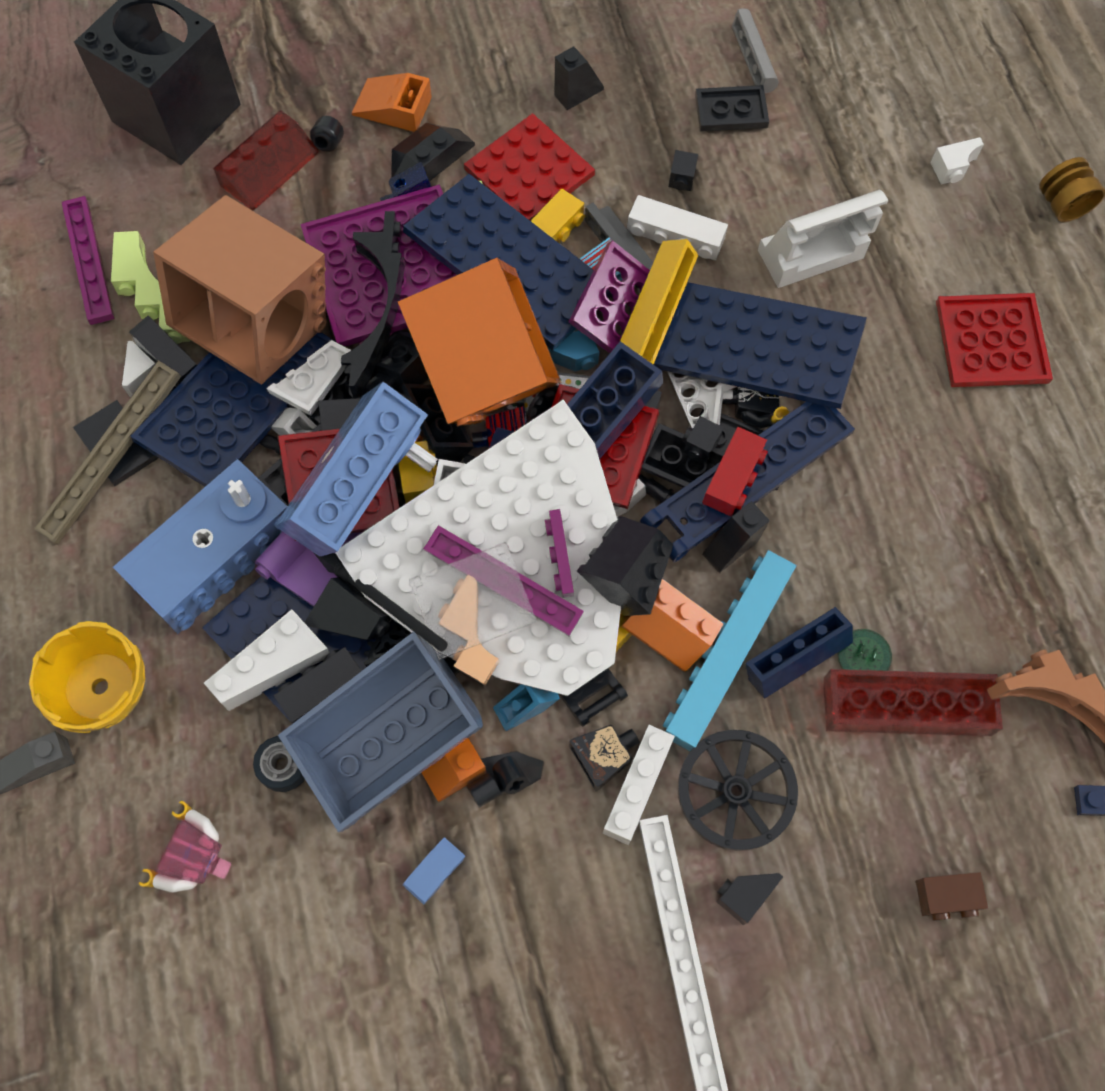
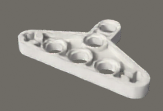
M667 371L691 428H694L700 417L690 415L695 408L704 409V413L701 416L720 425L723 393L737 386L718 383L715 387H707L706 382L708 380L686 375L677 378L674 376V373ZM688 388L696 390L691 397L682 396L683 391Z

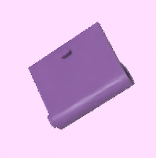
M283 531L255 561L257 565L255 570L263 578L268 580L271 577L313 607L329 580L337 577L334 573L326 570L311 550L294 541L292 537ZM363 532L349 534L342 546Z

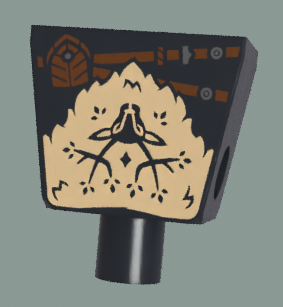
M608 725L571 739L569 747L596 792L631 763L632 758L627 750L640 742L633 729H629L618 736L614 727Z

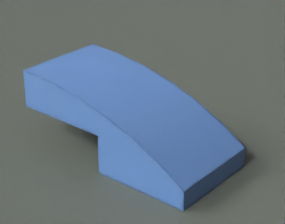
M444 837L417 866L402 886L424 905L443 885L448 876L463 862L465 855Z

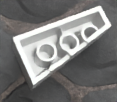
M290 610L206 680L204 684L220 703L230 711L261 695L263 691L286 682V679L298 673H303L310 666L321 661L324 662L325 657L330 652L293 610Z

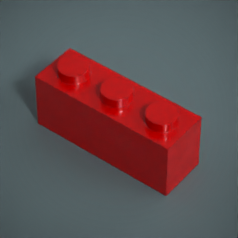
M737 427L705 493L702 504L731 517L735 508L741 510L747 497L746 494H743L746 486L752 487L758 474L753 470L756 464L762 466L768 453L767 450H764L767 439Z

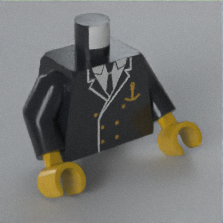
M735 387L723 393L722 404H734L735 417L756 429L770 427L790 413L786 407H779L778 395L741 387Z

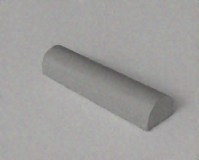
M738 9L732 24L733 31L755 86L764 85L765 93H770L778 86L779 81L750 10Z

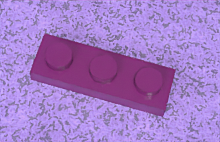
M560 509L550 510V519L545 520L547 536H553L554 546L549 547L551 563H557L559 574H554L556 591H562L563 598L574 596L561 511Z

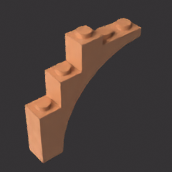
M1044 649L1030 656L1032 661L1023 665V669L1015 672L1017 676L1013 677L1011 672L995 679L997 684L987 689L992 700L1008 696L1029 697L1057 706L1083 722L1105 744V690L1095 673L1086 677L1082 673L1073 676L1060 650L1048 653Z

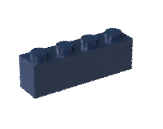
M834 607L746 662L748 680L764 699L852 644L853 625Z

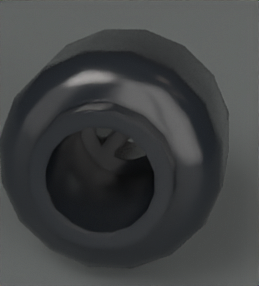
M331 116L319 117L310 131V138L315 147L328 152L337 148L344 135L341 123Z

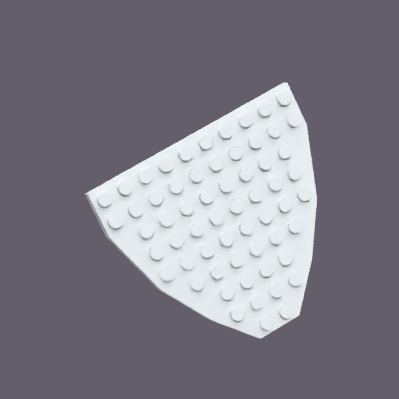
M564 400L340 547L338 552H335L354 582L360 579L363 584L372 585L447 641L448 646L444 651L440 652L435 647L433 648L437 652L453 658L460 645L466 646L468 642L442 628L439 625L441 619L438 618V615L446 603L450 605L455 597L453 590L460 579L465 580L467 576L424 551L423 548L439 525L584 611L571 635L567 636L477 582L479 586L478 638L481 645L500 660L492 676L505 681L569 696L615 663L621 606L606 600L577 572V569L580 565L588 562L590 552L593 548L600 546L603 542L602 536L612 523L618 519L595 443ZM556 509L561 511L574 596L565 598L562 597V591H556L554 574H559L557 563H551L549 547L554 546L553 536H547L545 520L550 519L549 511ZM362 593L365 598H367L374 605H376L378 608H380L382 611L388 614L391 618H393L395 621L401 624L404 628H406L411 633L414 632L401 621H399L397 618H395L393 615H391L389 612H387L385 609H383L380 605H378L376 602H374L372 599H370L368 596Z

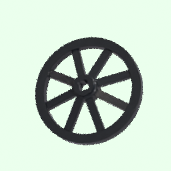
M725 730L706 737L697 744L696 748L690 751L680 770L678 799L687 822L703 839L723 849L747 851L760 848L772 842L787 828L796 810L798 785L791 763L773 742L750 731ZM732 741L742 742L735 776H732L715 745ZM752 744L765 751L774 762L746 779L744 778V773ZM706 750L725 783L691 773L694 763ZM781 770L786 785V797L752 790V786L775 771ZM689 782L722 792V795L694 810L689 796ZM737 786L741 795H733L731 789ZM748 799L785 806L781 817L770 830ZM727 802L729 807L724 836L708 828L700 818ZM738 806L749 817L761 834L760 836L750 839H733Z

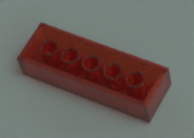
M830 669L824 676L826 731L992 736L1003 729L1000 698L992 700L987 691L988 688L997 684L995 679L998 676L997 674Z

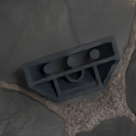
M425 123L392 149L391 180L396 188L399 187L402 195H404L396 176L400 174L407 192L410 193L408 186L411 192H414L405 173V170L408 169L418 191L417 183L420 189L422 186L414 170V165H417L423 182L426 185L423 173L427 182H430L473 148L475 142L460 129Z

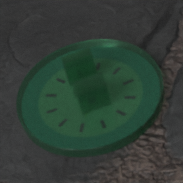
M869 629L853 630V643L837 653L839 664L844 672L853 679L863 682L875 681L881 678L889 670L892 662V652L888 642L879 633Z

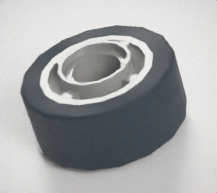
M279 736L269 738L259 746L254 755L253 768L255 776L265 787L275 792H287L296 789L305 781L304 776ZM281 758H288L287 766L282 770H276L277 761Z

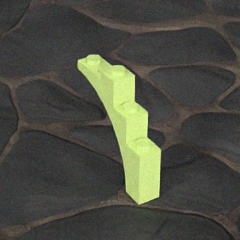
M139 231L114 232L111 283L117 294L124 296L135 294V307L141 319L147 316L153 320L159 318V326L176 344L190 342V339L166 325L159 281L151 274L148 268L145 244Z

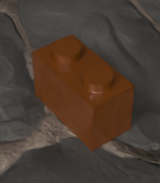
M981 872L926 877L915 881L922 916L932 915L933 921L951 919L950 913H960L961 918L979 916V910L988 909Z

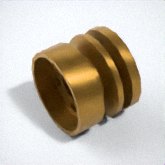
M1075 157L1057 165L1042 178L1039 184L1040 191L1045 195L1046 201L1051 203L1052 211L1058 221L1070 222L1086 215L1096 208L1105 197L1104 187L1099 179L1094 177L1092 168L1089 167V163L1083 157Z

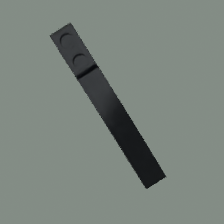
M385 211L383 232H353V241L355 242L357 253L368 259L378 268L388 285L386 308L377 327L360 345L341 356V365H347L345 366V376H350L349 387L353 398H359L370 381L387 345L399 307L398 301H400L405 266L402 253H400V244L397 242V237L402 235L401 222H397L395 211Z

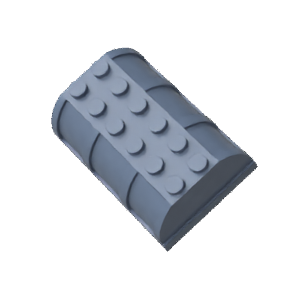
M412 632L278 736L337 831L343 832L384 800L394 795L400 788L428 767L442 759L444 755L472 734L478 732L483 727V722L477 707L446 661L426 640Z

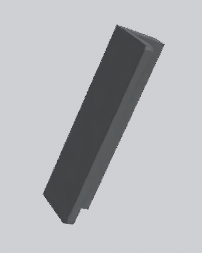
M594 202L585 206V222L601 243L610 238L649 270L651 269L653 261L609 206L600 210Z

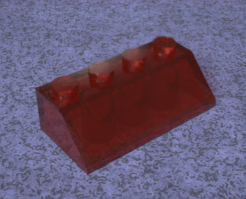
M279 110L213 169L219 185L254 211L316 156L318 150L300 125L282 110Z

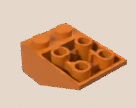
M411 73L367 78L354 106L352 115L415 132L419 128L432 98L430 79Z

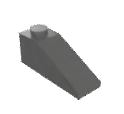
M54 731L24 744L1 759L0 794L75 764L68 739Z

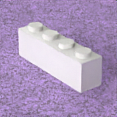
M640 195L635 200L628 216L627 230L632 234L652 239L662 244V241L688 239L700 257L715 261L724 242L728 227L726 223Z
M648 725L605 825L603 834L629 845L673 742L674 735Z

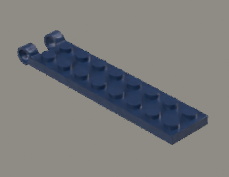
M805 402L758 436L767 439L764 450H767L768 453L762 466L756 464L753 470L758 474L752 487L746 486L743 494H746L747 497L742 508L751 501L754 504L853 434L855 428L836 408ZM720 462L663 503L647 512L640 519V523L654 528H658L667 519L680 534L681 538L672 543L673 547L669 558L673 563L682 559L691 549L725 526L731 519V516L702 504L705 493ZM735 508L732 516H734L740 510ZM685 519L687 524L683 525L680 520Z

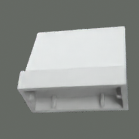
M876 190L788 220L775 235L761 239L758 252L777 287L780 288L863 259L871 242L868 234L876 231L883 214L879 206L888 203L884 192Z

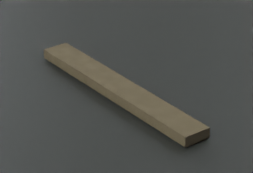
M159 360L36 525L35 530L52 542L60 543L133 443L131 435L164 401L181 378L178 372Z

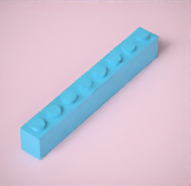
M770 550L767 551L764 558L761 556L757 558L752 567V570L755 571L753 578L747 577L739 590L744 594L740 601L734 599L727 611L731 617L727 623L722 621L723 626L717 635L719 638L715 645H712L702 655V658L706 659L702 668L696 666L689 678L693 682L689 691L683 689L676 701L680 705L675 714L670 712L663 724V727L666 728L665 732L675 736L673 739L674 743L689 752L696 748L797 565Z

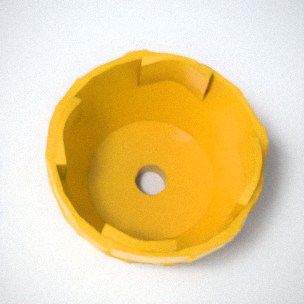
M79 622L55 634L36 652L29 680L32 700L43 716L52 725L60 729L77 733H90L91 731L109 728L125 719L138 704L145 684V666L140 650L122 632L107 625V623ZM107 681V690L102 694H96V685L99 682Z

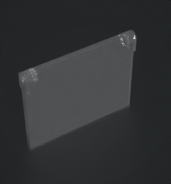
M506 542L409 579V585L412 587L426 626L448 642L447 648L442 652L435 648L439 660L537 622Z

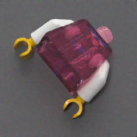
M180 801L179 803L185 807L184 811L181 814H176L172 811V815L179 820V823L156 869L142 870V872L149 873V881L147 883L139 882V885L173 893L193 889L198 883L203 884L209 873L224 879L230 869L231 862L217 857L222 845L218 843L219 834L209 818L193 810L186 802Z

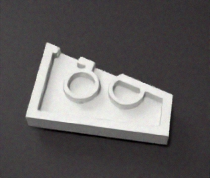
M331 340L309 356L306 363L296 370H290L285 374L286 378L278 384L273 383L267 390L271 395L312 416L318 407V401H322L345 370V366H347L341 365V356L351 350Z

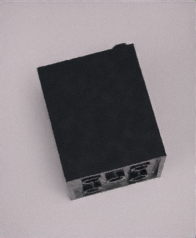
M118 0L74 41L111 121L180 165L241 105L215 24L176 0ZM153 4L167 7L181 16L188 29L185 42L162 30Z

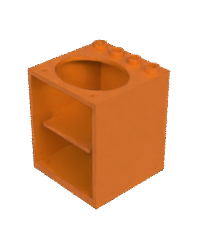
M499 258L492 259L398 301L448 424L456 423L457 426L478 424L485 421L487 414L562 383L516 269Z

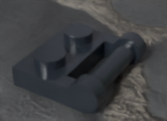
M609 668L569 696L559 694L582 727L590 722V718L617 700L622 701L628 697L626 690L617 681ZM609 686L612 691L586 709L582 710L579 707L581 703L605 687Z

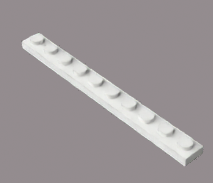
M668 815L639 820L695 1090L728 1091Z

